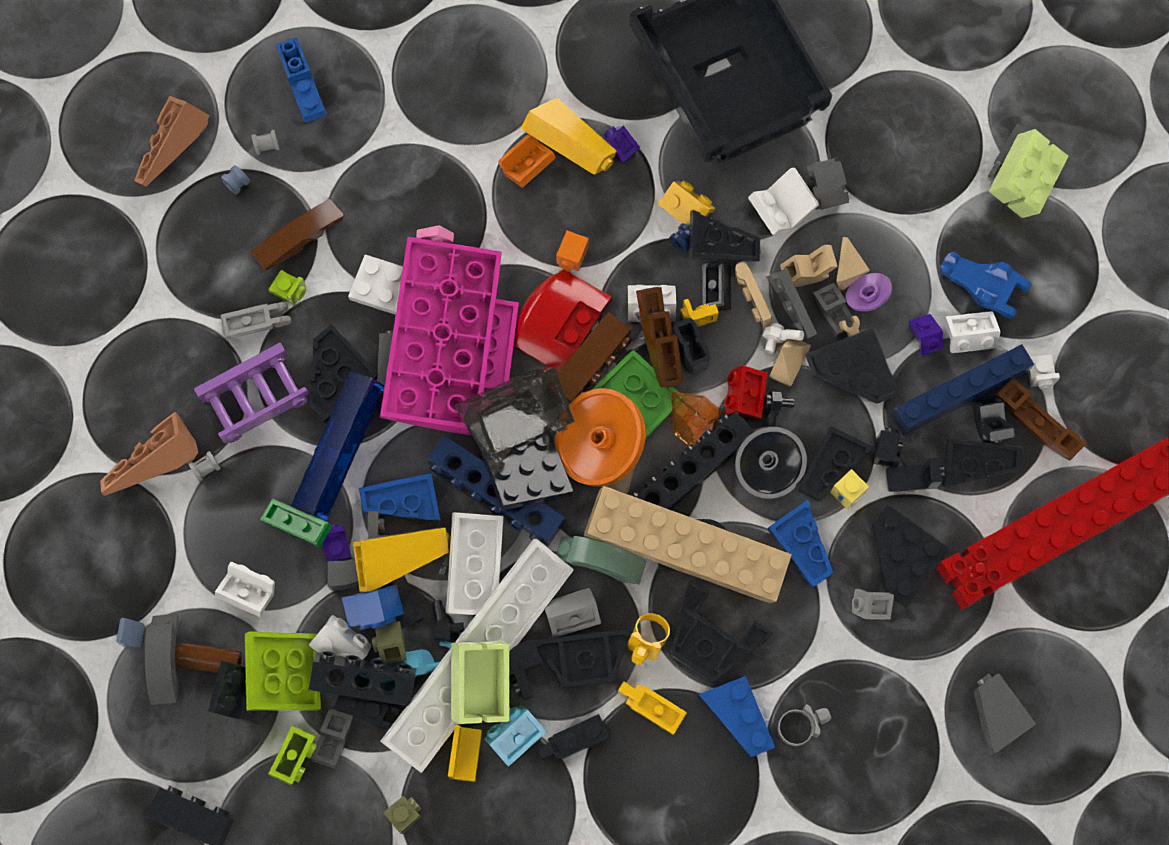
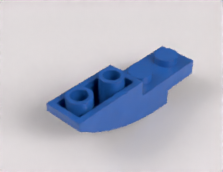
M298 38L276 44L304 123L327 116Z

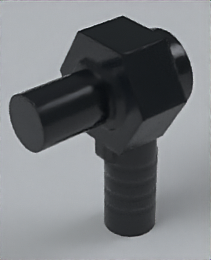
M769 392V394H765L763 405L764 408H768L766 426H776V416L779 415L781 407L794 408L795 399L782 397V392Z
M433 601L434 616L438 621V624L433 625L435 639H441V642L452 641V634L465 630L464 622L450 624L447 616H444L442 601Z

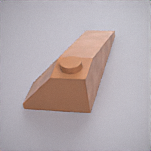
M169 96L156 122L160 125L156 135H151L149 141L151 143V150L143 156L134 181L147 187L206 129L208 125L207 120L210 115L188 102Z
M176 412L159 423L151 431L153 436L145 444L142 445L139 442L134 447L135 450L128 460H121L100 481L101 493L104 496L178 469L185 463L188 464L195 459L198 454L196 441Z

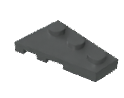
M787 269L766 276L793 322L794 330L803 331V339L816 335V330Z

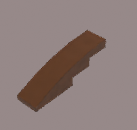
M328 199L275 232L253 249L251 255L266 271L303 251L304 245L323 236L324 230L343 221L344 215L331 199Z
M662 287L637 290L636 295L644 337L659 386L663 388L683 383L678 339L677 335H672L670 313L664 309Z

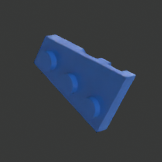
M431 473L359 488L364 514H368V511H378L380 516L441 522Z
M806 500L769 526L768 531L784 552L792 554L790 560L813 589L831 576L833 571L824 545L821 542L817 524L813 519L809 501Z
M746 676L698 695L750 757L775 748Z

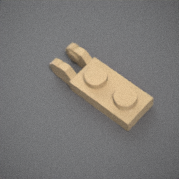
M741 262L735 266L737 282L739 285L745 286L742 291L746 301H751L754 309H751L755 321L761 322L763 328L768 327L772 323L770 311L750 268L745 262Z

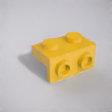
M685 180L682 182L673 181L658 203L659 206L678 221L689 226L691 210L700 212L706 217L715 210L711 205L712 201L702 194L700 196L693 191L694 187Z

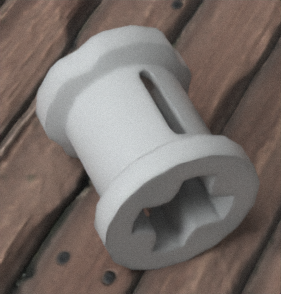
M275 129L267 134L252 135L257 155H261V152L271 149L280 150Z
M210 451L198 461L188 463L199 482L203 480L204 476L214 470L218 471L221 469Z

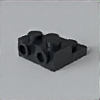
M221 661L208 712L247 723L261 724V721L266 718L268 711L247 710L246 667Z

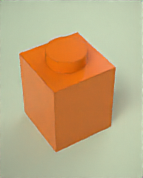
M566 231L556 255L557 264L564 270L579 272L589 248V238Z

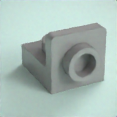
M855 589L852 600V613L864 619H891L894 595Z

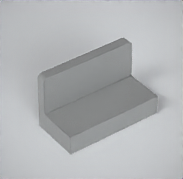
M590 588L554 598L545 608L553 638L601 624L598 608Z

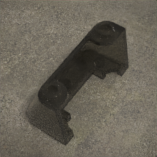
M554 367L528 371L455 404L458 415L485 458L492 460L493 463L506 459V454L510 452V448L546 431H553L554 434L563 432L568 429L567 425L575 422Z

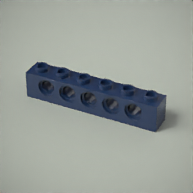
M445 435L427 458L429 465H431L429 467L431 471L438 476H442V474L450 479V484L459 490L464 488L470 492L469 496L477 503L481 504L483 501L489 505V510L494 515L505 516L510 520L509 524L518 531L523 529L530 534L529 538L532 541L537 539L549 546L565 524V517L543 502L522 506L518 511L502 510L498 498L488 495V492L494 487L485 463ZM452 461L462 463L461 467L457 470L450 469L449 464ZM473 474H478L482 477L476 484L468 481L469 477ZM533 515L541 517L542 521L538 525H531L528 519Z

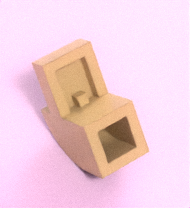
M823 245L810 255H794L780 265L781 270L787 269L795 287L820 282L828 278V273L838 267L831 245Z

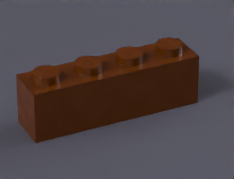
M608 312L549 383V392L569 405L575 398L585 393L590 385L595 386L601 379V372L604 368H610L616 361L618 351L620 349L625 350L626 346L630 344L632 340L630 338L631 328Z

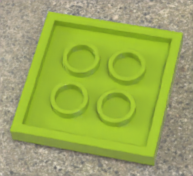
M245 633L247 710L317 711L321 709L320 692L308 690L312 664L317 652L309 644L317 634Z

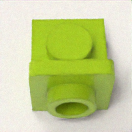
M281 270L268 290L273 295L295 305L297 300H301L304 297L306 284L303 278H295Z

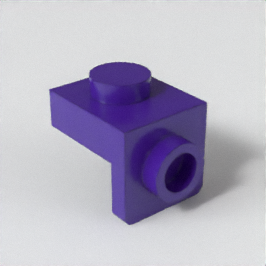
M931 314L908 321L909 329L919 342V352L921 355L943 348V330Z

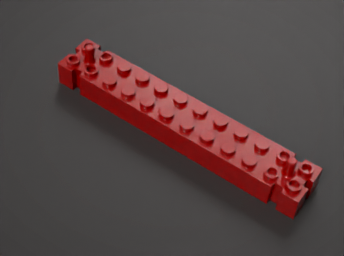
M1169 438L1163 439L967 547L961 553L963 557L958 552L942 561L936 568L946 585L952 582L956 590L952 592V595L961 610L980 601L985 596L983 591L987 596L993 594L1169 496Z

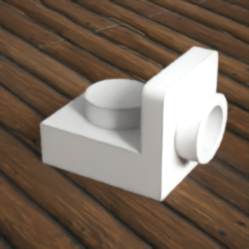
M1052 354L1031 356L1035 365L1028 372L1030 387L1039 386V389L1053 387L1060 376L1059 373H1055Z

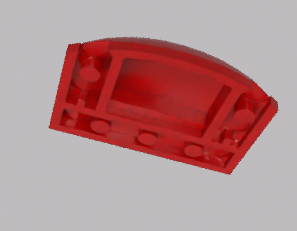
M564 269L560 270L559 273L544 280L531 293L523 305L516 322L514 348L558 373L586 340L612 297Z

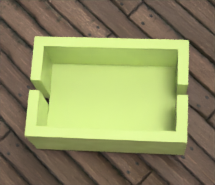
M1036 129L1017 135L988 191L1001 202H1009L1008 207L1022 218L1040 214L1068 158V155L1054 144L1048 145L1050 141Z
M502 641L479 642V644L475 642L451 643V720L459 724L482 723V720L485 722L509 721L508 643Z

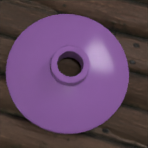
M880 273L863 275L848 287L846 301L856 311L876 309L883 305L890 297L892 283L887 276Z

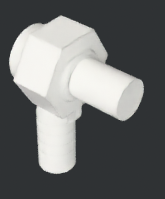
M771 323L769 327L765 328L763 334L767 340L764 351L773 354L776 345L783 343L786 339L803 340L804 332L790 329L784 330L782 325Z

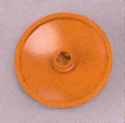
M603 388L593 389L581 394L564 410L555 432V446L566 474L579 483L593 487L608 486L620 481L633 470L642 455L646 438L645 422L638 406L622 393Z

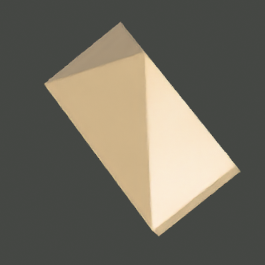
M843 237L837 274L839 290L846 289L870 271L848 237Z
M787 339L769 378L791 388L805 359V353L809 351L811 345L801 340Z

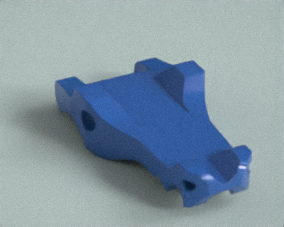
M951 252L946 255L940 266L941 276H946L951 282H955L957 285L965 288L979 307L995 311L1008 319H1013L1017 313L1014 308L1007 305L1015 287L1017 286L1020 290L1028 292L1032 285L1030 281L1004 262L978 264L961 258L955 252Z

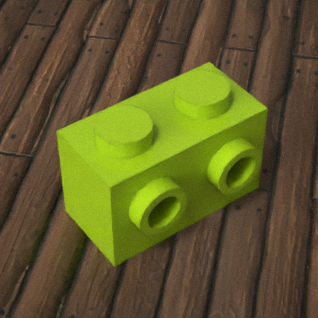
M291 726L268 775L292 786L294 781L299 783L305 771V768L301 767L305 757L311 758L316 748V744L312 743L315 736Z

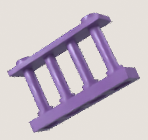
M281 343L194 388L201 402H210L225 429L218 433L225 444L227 442H236L242 437V434L292 407L298 408L307 402L309 393L306 387L298 390L284 365L288 356ZM271 367L276 369L290 394L279 401H276L262 376L263 371ZM248 379L255 381L268 407L257 413L254 412L241 388L242 383ZM228 390L233 392L246 416L244 420L234 425L219 399L220 394Z

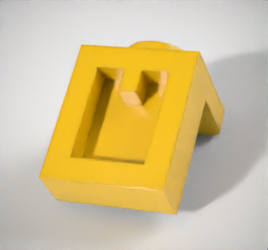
M689 299L683 301V308L680 309L683 320L692 318L698 326L717 321L719 314L716 304L711 306L704 304L698 306L693 311Z

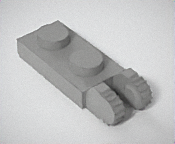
M285 302L270 305L263 304L220 315L226 340L290 324V316L271 319L270 313L277 314L286 311L288 304Z

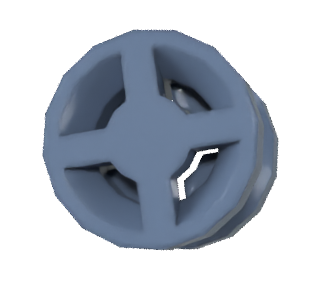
M236 165L231 168L229 174H224L221 177L222 182L236 195L241 191L243 185L247 186L251 182L246 174Z

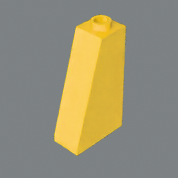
M558 98L530 110L521 126L523 131L594 175L602 170L607 171L614 163L612 159L617 151Z
M435 528L354 541L353 548L359 591H374L449 553L450 537L446 532V528Z

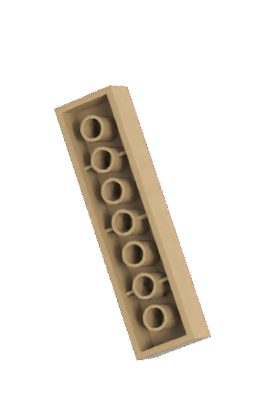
M605 486L598 492L584 533V537L619 547L642 558L767 603L777 601L792 555Z

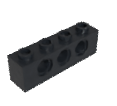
M330 651L316 652L308 690L408 706L412 699L417 668H412L404 663L397 665L386 664L385 661L380 659L362 660L355 655L337 656ZM339 669L343 671L344 675L336 676L332 670ZM364 673L369 676V679L361 680L357 675ZM389 677L395 682L393 684H386L382 679Z

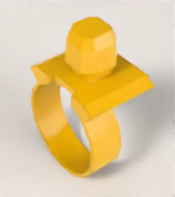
M647 613L640 616L627 644L628 649L633 651L632 662L641 665L646 659L651 661L657 660L660 650L666 643L670 633L669 624L660 615ZM644 620L655 621L664 628L666 638L660 642H646L641 638L637 625Z

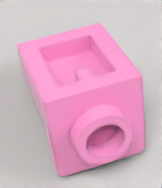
M438 225L417 230L416 238L451 243L454 239V233Z

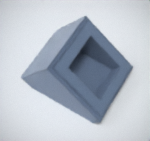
M121 618L116 642L123 647L141 648L145 624Z

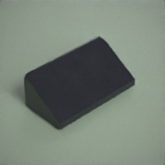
M725 261L702 264V305L708 304L711 306L716 304L718 310H731V266Z

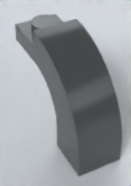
M368 511V539L388 536L381 535V533H385V519H381L378 511ZM355 558L347 561H328L327 586L331 591L349 590L359 587Z
M178 614L153 616L151 625H147L145 637V674L151 705L177 703L180 687L175 663V643L179 627Z

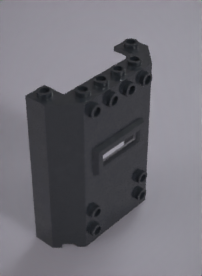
M680 0L665 10L660 9L653 13V8L649 5L647 7H639L630 14L629 25L705 162H711L714 160L713 158H717L718 162H726L799 129L812 120L811 115L817 110L824 111L830 105L832 93L778 0ZM741 53L744 60L702 79L700 78L697 71L734 54Z

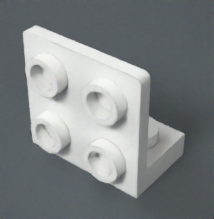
M790 168L768 190L753 192L748 197L772 235L789 233L819 205L795 168Z

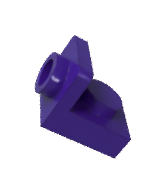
M624 125L616 128L612 126L603 133V139L617 151L615 156L620 163L624 162L640 148Z
M337 524L332 525L322 543L327 564L328 561H347L353 559L343 526L338 527Z

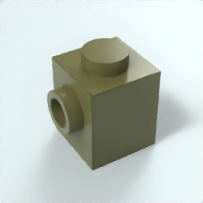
M400 621L375 628L376 637H372L374 652H379L380 659L385 661L386 664L407 660L405 640Z
M402 796L383 813L402 835L422 818L418 813L421 807L412 797L407 800L406 797Z

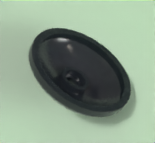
M765 426L749 433L741 441L734 458L735 474L740 484L752 495L766 499L778 498L791 492L802 480L807 466V455L801 440L788 429L779 426ZM765 455L770 456L767 462H763V457Z

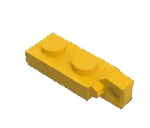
M623 682L618 689L620 694L628 698L626 704L631 709L674 735L687 714L684 710L646 686L637 684L633 688L626 682Z

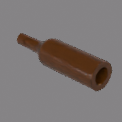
M181 643L175 646V663L180 668L218 673L221 661L239 666L242 664V651L190 643Z

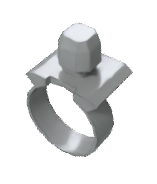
M806 704L802 711L795 709L786 712L778 721V735L783 742L791 746L803 745L810 740L811 736L817 738L821 731L818 724L821 726L831 719L828 709L822 708L814 711L815 714H813L811 707ZM797 712L808 718L812 729L809 738L805 742L794 744L784 739L780 731V722L786 714Z

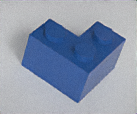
M397 584L342 598L348 627L358 625L359 630L385 626L388 623L395 622L396 616L404 614Z

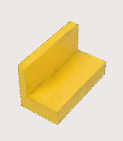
M455 725L448 772L450 779L476 781L482 730Z

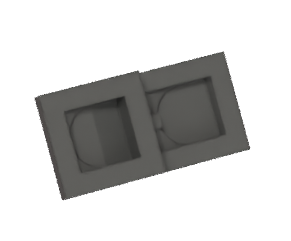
M835 283L814 292L813 296L836 339L847 334L841 330L839 322L845 321L847 327H852V315L846 307L845 298Z
M329 708L320 730L321 735L311 757L312 762L336 769L352 725L353 716Z

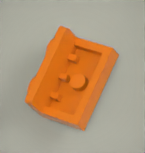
M528 134L500 158L498 163L505 176L523 188L556 157L553 151L540 144L536 138Z

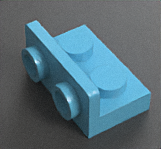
M520 705L509 711L508 722H501L492 726L484 740L509 767L542 737L546 730L528 709Z

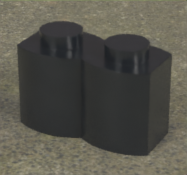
M688 318L675 323L673 335H677L679 352L683 354L682 359L686 370L691 375L708 369L710 352L707 345L700 339V330L696 322L692 318Z

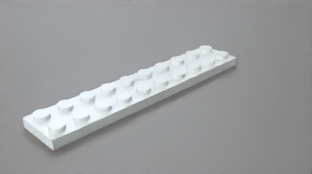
M533 539L455 643L475 642L479 644V642L502 641L509 644L510 651L519 644L574 569L539 540ZM451 649L380 741L421 773L453 732L455 725L459 724L451 720Z

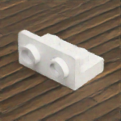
M993 311L946 316L945 325L951 340L949 348L951 353L987 350L998 347L1000 329Z

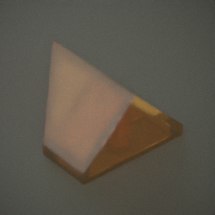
M672 391L673 433L687 445H694L723 411L705 396Z

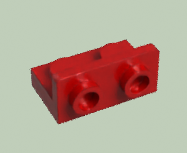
M744 365L730 371L727 378L728 392L724 401V406L726 407L725 415L731 416L736 411L740 416L754 420L762 419L767 372Z

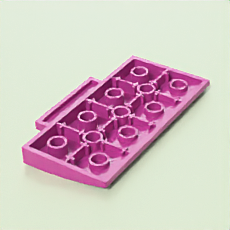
M407 237L380 418L436 430L477 436L483 391L507 394L519 302L496 299L502 256L501 251Z

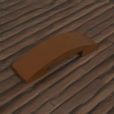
M1014 378L997 393L996 396L1004 402L1005 408L1023 427L1065 459L1071 461L1087 444L1070 427L1065 429L1031 399V393Z

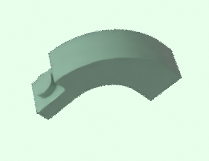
M574 536L573 538L561 537L556 555L568 565L590 568L605 573L620 582L640 585L647 562L639 556L619 547L579 536Z

